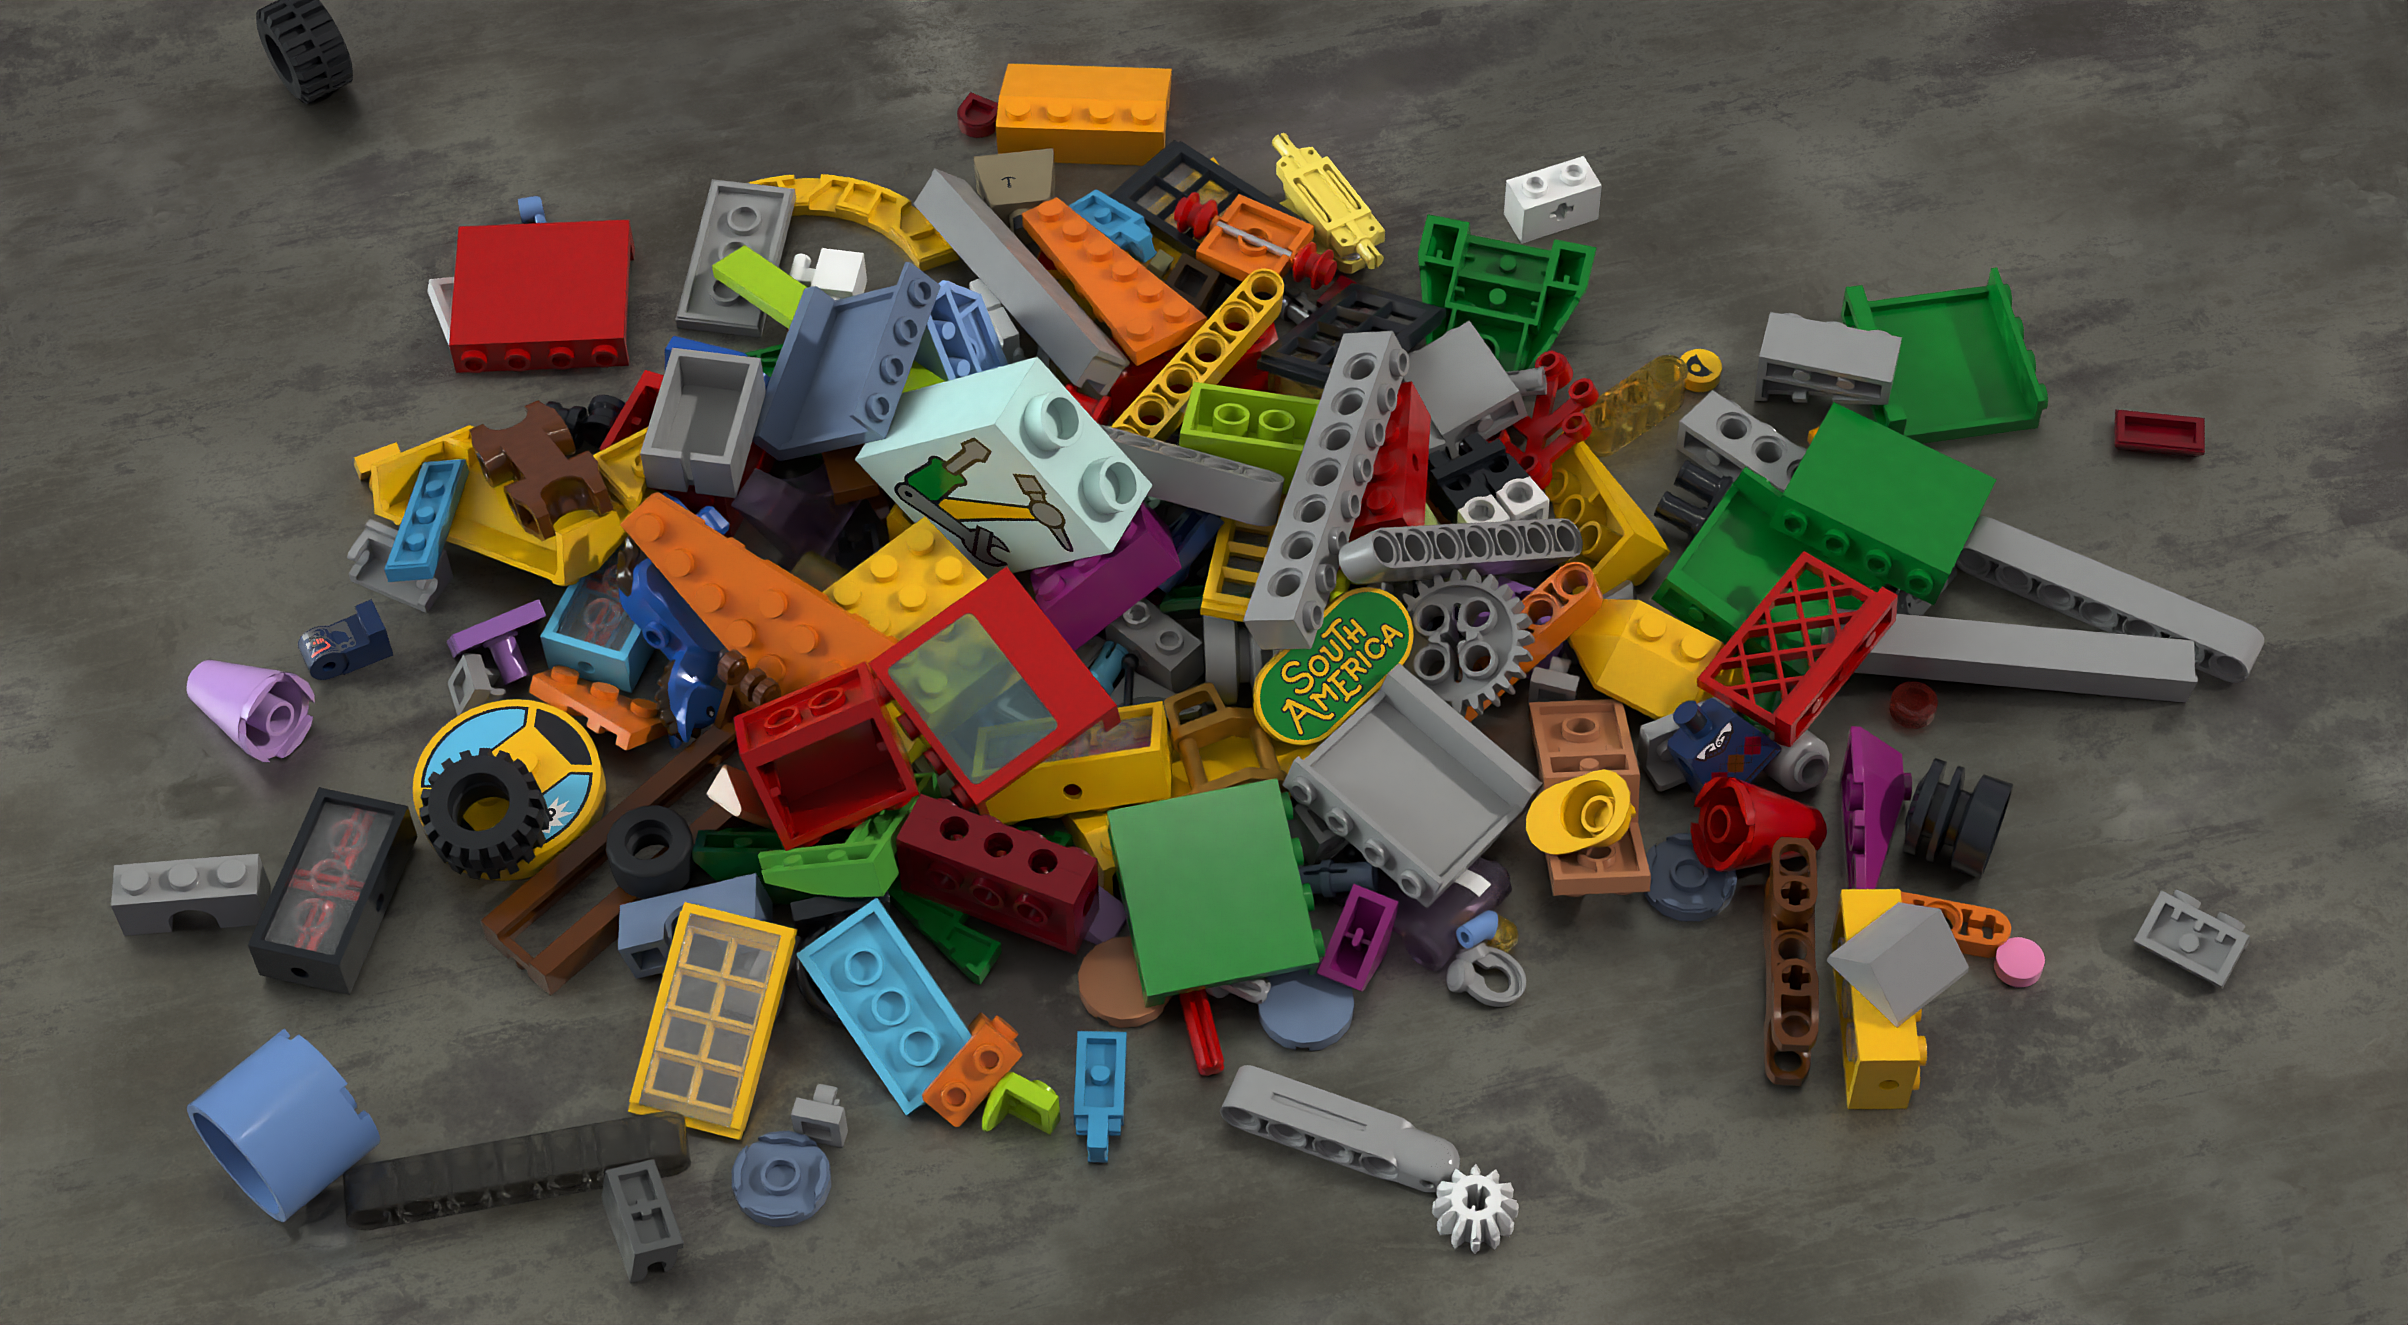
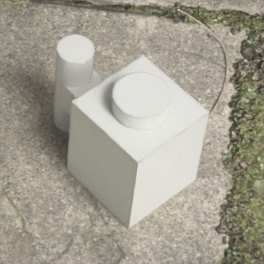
M822 248L816 269L809 268L811 264L809 256L805 254L795 255L789 275L807 288L817 286L834 300L864 293L867 283L864 253Z

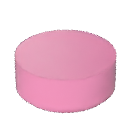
M2022 937L2010 938L1997 949L1994 959L1995 973L2004 983L2010 986H2031L2039 980L2045 964L2044 953L2035 942Z

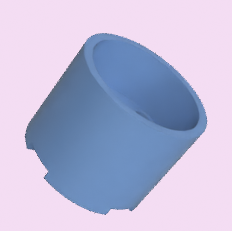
M285 1028L187 1105V1112L192 1124L221 1166L260 1208L280 1222H285L380 1144L379 1132L369 1113L365 1110L360 1114L356 1113L357 1104L349 1091L344 1087L348 1084L344 1078L302 1036L298 1034L295 1038L289 1040L290 1035Z

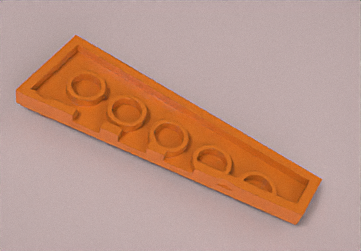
M1056 197L1045 201L1039 206L1022 213L1023 228L1044 254L1054 262V266L1061 275L1070 278L1074 283L1075 292L1082 300L1086 298L1092 305L1093 314L1100 323L1105 321L1111 329L1113 339L1136 366L1189 341L1207 321V316L1059 198Z

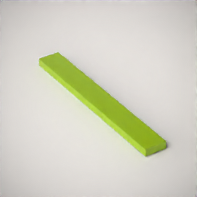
M746 245L712 265L714 278L788 329L790 328L803 291L807 288ZM914 360L902 393L946 381Z

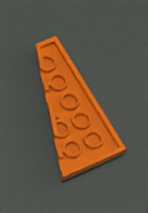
M659 492L651 494L620 524L728 651L734 649L745 656L749 671L756 667L760 668L769 678L775 680L780 686L781 696L864 661L868 665L870 661L900 641L892 635L888 637L869 625L870 622L858 614H851L829 600V596L768 559L763 560L745 549L746 545L733 537L727 538L707 526L705 520Z

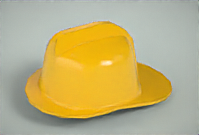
M1602 769L1555 784L1542 791L1532 802L1526 815V831L1531 843L1540 851L1552 855L1569 854L1588 847L1601 848L1613 845L1624 836L1629 828L1631 819L1636 816L1635 807L1630 803V791L1627 783L1616 772Z

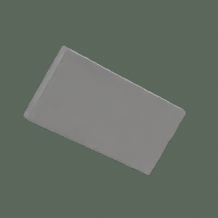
M712 179L675 318L677 328L761 338L767 314L714 278L712 265L746 245L779 268L796 200L795 189Z

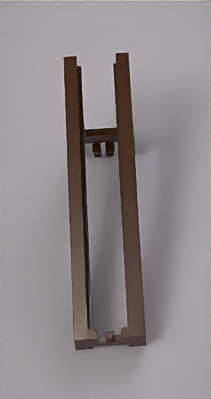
M733 649L725 653L717 665L718 677L727 685L714 725L481 920L486 940L507 959L513 957L516 960L517 967L521 970L526 969L529 978L550 996L618 939L620 905L643 899L629 895L618 886L535 958L513 939L608 860L606 852L607 835L616 820L626 812L641 806L659 805L669 808L738 750L733 717L782 697L778 683L769 678L760 668L756 667L749 671L746 657L737 650ZM715 803L689 825L695 844L698 830L711 829L720 831L725 828L748 827L751 822L737 818ZM662 848L651 859L663 855L669 848ZM697 863L694 872H696L700 868V866Z

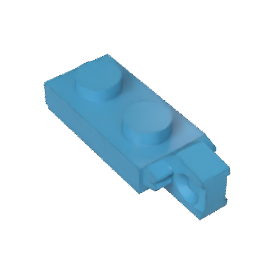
M1096 189L1069 205L1072 210L1121 249L1127 250L1135 260L1145 263L1156 255L1157 251H1155L1151 239L1153 236L1150 228L1145 224L1144 217Z
M1078 1031L1074 1125H1076V1135H1087L1088 1162L1108 1163L1109 1136H1121V1126H1124L1127 1032Z

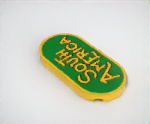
M1372 587L1349 590L1330 602L1325 607L1323 624L1317 630L1311 649H1281L1258 673L1253 688L1254 715L1262 729L1275 740L1294 745L1317 743L1332 734L1382 686L1387 674L1399 663L1403 665L1407 660L1413 644V625L1404 605L1387 591Z

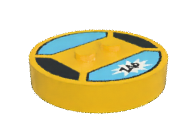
M521 699L501 700L480 705L460 714L442 727L430 740L421 754L415 769L413 801L422 827L425 826L420 818L419 808L425 807L420 799L423 789H432L428 778L433 771L441 774L444 771L441 763L448 758L455 763L461 760L460 752L470 750L472 756L479 755V748H490L495 757L499 750L510 753L513 762L517 758L526 765L529 773L532 772L548 807L546 814L549 818V830H542L546 840L542 848L533 847L532 850L536 857L529 864L525 860L517 863L520 870L510 875L508 869L500 871V878L493 879L497 881L533 877L601 820L604 812L606 780L598 751L592 738L572 716L542 702ZM497 797L479 800L467 809L461 820L460 827L470 831L489 829L503 819L508 811L510 802ZM424 830V833H425V835H426V838L428 839V841H429V843L431 844L432 848L435 850V848L433 847L431 841L429 840V838H428V836H427V834H426V832H425V830ZM482 873V879L490 880L487 873Z

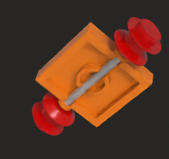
M1197 192L1191 193L1188 198L1183 197L1176 206L1174 220L1177 221L1178 232L1184 233L1191 227L1194 229L1195 239L1201 240L1206 237L1196 250V260L1218 272L1243 282L1253 271L1262 268L1277 272L1283 279L1292 267L1294 281L1300 283L1306 277L1310 278L1313 290H1318L1323 284L1328 285L1335 275L1337 262L1333 260V250L1327 249L1320 255L1316 253V243L1310 242L1314 237V225L1238 194L1222 217L1218 216L1217 202L1210 199L1203 205L1200 203V195Z

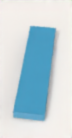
M465 459L422 463L384 569L388 582L433 579L469 474Z

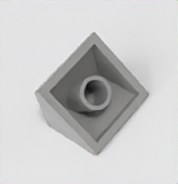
M1898 902L1827 958V962L1896 1027H1899L1967 974L1969 966L1941 909Z

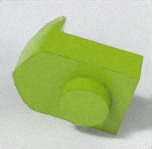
M1007 1072L993 1088L987 1099L982 1118V1129L985 1132L992 1130L1010 1113L1051 1135L1061 1120L1059 1096L1056 1095L1050 1086L1042 1081L1033 1080L1031 1082L1014 1072Z

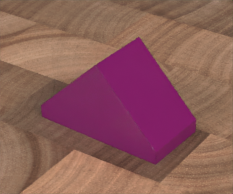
M1353 884L1317 974L1363 992L1387 953L1399 902Z

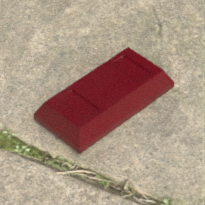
M2116 409L2115 447L2118 450L2190 457L2203 456L2205 454V418Z

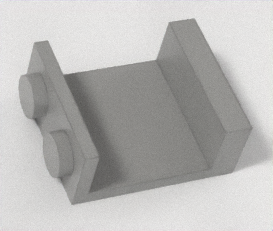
M1470 321L1447 331L1437 340L1408 354L1409 369L1406 376H1403L1401 383L1413 382L1431 415L1432 423L1446 442L1445 451L1451 459L1459 456V443L1463 438L1478 432L1486 440L1528 416L1518 388Z

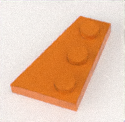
M554 666L552 669L535 674L532 677L529 693L569 715L586 716L589 718L586 727L598 734H602L605 731L613 732L617 735L615 744L626 751L668 734L667 727H664L660 721L661 711L656 710L657 704L652 701L640 698L630 699L619 694L617 687L608 683H592L579 677L580 673L566 666Z

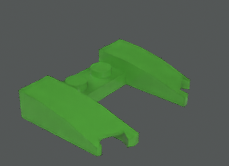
M935 772L914 774L919 795L913 797L908 804L899 809H884L868 816L862 824L855 827L845 843L793 848L788 851L782 849L760 852L758 858L761 868L765 869L761 870L765 883L815 895L837 897L884 896L899 874L894 858L897 852L896 837L920 794L934 799L942 798Z

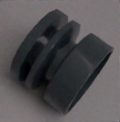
M1935 758L1929 771L1919 781L1905 820L1903 853L1915 856L1923 837L1931 839L1926 855L1927 861L1933 862L1944 844L1953 847L1951 869L1981 879L1998 837L2013 790V784L1983 774L1971 793L1963 790L1965 781L1964 767L1958 766L1956 768L1950 785L1942 783L1947 762Z

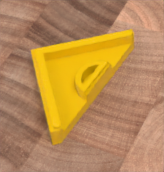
M648 427L593 455L598 461L605 485L631 513L640 505L647 487L640 452Z

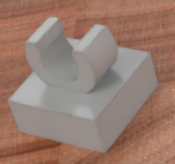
M464 653L447 682L457 716L480 705L501 701L506 694L505 689L492 688L500 673L496 669L485 668L481 654Z
M1553 656L1549 670L1534 667L1530 680L1528 707L1529 702L1577 700L1580 677L1568 674L1571 660Z
M818 1083L813 1101L796 1097L791 1112L794 1132L807 1135L816 1143L843 1148L848 1127L845 1109L839 1106L840 1100L835 1099L838 1092L837 1087Z

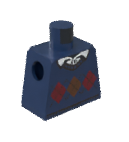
M1714 698L1707 699L1701 706L1695 701H1686L1680 704L1673 714V720L1680 728L1668 740L1667 744L1668 750L1696 796L1704 784L1714 777H1734L1750 783L1782 750L1776 742Z

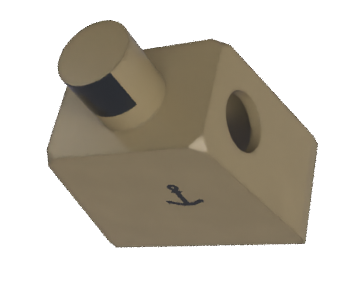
M1053 148L974 156L975 182L978 195L1023 244L1033 242L1034 240L1023 228L1022 213L1039 206L1045 201L1054 199L1055 166Z

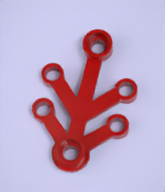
M1556 351L1542 353L1535 362V368L1544 367L1545 374L1543 375H1546L1547 394L1537 395L1532 418L1526 416L1511 425L1527 439L1525 453L1511 443V438L1506 429L1486 439L1489 443L1495 441L1496 438L1500 439L1506 447V453L1510 454L1541 490L1545 489L1552 480V463L1576 443L1582 442L1590 436L1592 426L1586 416L1580 411L1595 404L1599 398V392L1593 382L1588 378H1582L1570 386L1568 393L1571 398L1552 413L1557 390L1565 387L1573 378V369L1563 354ZM1562 427L1564 433L1545 447L1546 440Z

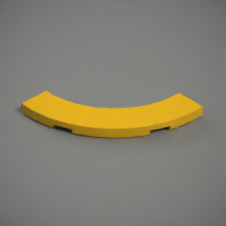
M821 174V178L795 179L794 175H782L748 182L750 184L795 189L796 200L792 216L815 215L835 217L859 223L883 234L896 243L921 271L959 260V255L925 216L912 206L911 200L890 189L867 181Z

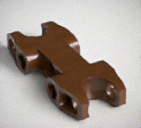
M538 400L524 406L527 416L515 426L493 430L481 424L469 429L472 446L476 452L484 478L492 488L511 480L515 481L503 487L508 504L525 532L534 535L539 540L545 541L556 536V531L553 527L554 523L568 513L578 510H590L600 517L614 510L595 457L589 451H585L572 458H566L574 454L576 448L564 420L554 408L546 406Z
M1780 837L1776 841L1771 854L1770 876L1766 881L1764 889L1763 943L1766 950L1764 1063L1766 1075L1773 1084L1801 1086L1810 1071L1811 1049L1814 1047L1818 1036L1819 978L1815 959V904L1818 895L1816 850L1807 838ZM1790 851L1798 852L1805 857L1807 866L1801 871H1788L1780 864V856ZM1779 1051L1796 1052L1801 1057L1800 1068L1789 1072L1780 1069L1774 1062L1775 1054Z

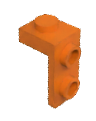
M982 1012L975 1017L968 1025L972 1037L922 1093L923 1101L954 1127H960L1005 1074L1023 1056L1018 1043L1014 1040L1019 1034L998 1015L992 1021Z

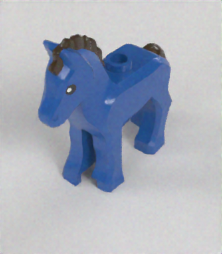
M666 492L663 493L664 496L687 509L678 498L672 497ZM705 506L696 514L705 520L707 526L722 535L729 530V522L714 507ZM628 536L625 540V551L620 550L618 552L616 579L619 597L625 612L642 630L644 639L652 647L660 649L670 661L664 667L665 672L657 680L660 689L655 694L654 699L658 702L656 710L661 711L660 721L664 727H667L670 745L672 748L677 749L682 742L688 743L690 737L697 739L701 734V729L715 722L724 691L710 685L718 672L717 665L719 661L729 651L634 540Z

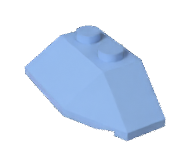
M942 280L938 283L941 287L914 360L944 381L1008 365L981 294L950 281Z

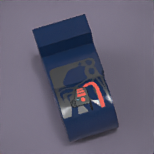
M372 599L354 606L357 614L329 626L314 627L300 637L298 649L313 678L317 680L331 679L394 655L386 628Z

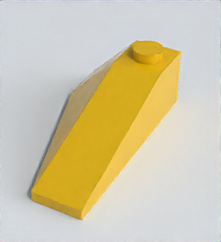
M1585 442L1576 443L1552 463V480L1545 488V495L1553 503L1555 519L1565 518L1572 521L1579 529L1583 540L1581 553L1558 564V568L1570 562L1586 564L1592 570L1602 595L1625 580L1631 581L1633 586L1640 585L1671 551L1653 523ZM1586 586L1577 587L1572 590V593L1574 595L1584 591Z

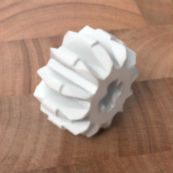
M1476 1164L1471 1168L1469 1176L1455 1169L1451 1175V1182L1441 1181L1437 1187L1438 1198L1433 1201L1432 1214L1435 1218L1439 1219L1437 1221L1439 1234H1452L1451 1244L1454 1249L1465 1241L1469 1242L1474 1254L1480 1250L1481 1242H1485L1495 1250L1500 1244V1236L1510 1237L1514 1230L1513 1220L1518 1216L1519 1209L1517 1200L1512 1199L1514 1189L1511 1182L1499 1184V1174L1496 1169L1486 1177L1480 1175L1481 1171Z

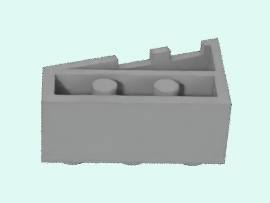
M1770 312L1759 355L1754 401H1768L1769 394L1793 395L1792 399L1794 402L1807 403L1809 395L1833 396V402L1839 404L1888 405L1902 337L1892 336L1882 330L1866 331L1851 328L1835 321L1825 323L1805 319L1794 313L1779 314Z

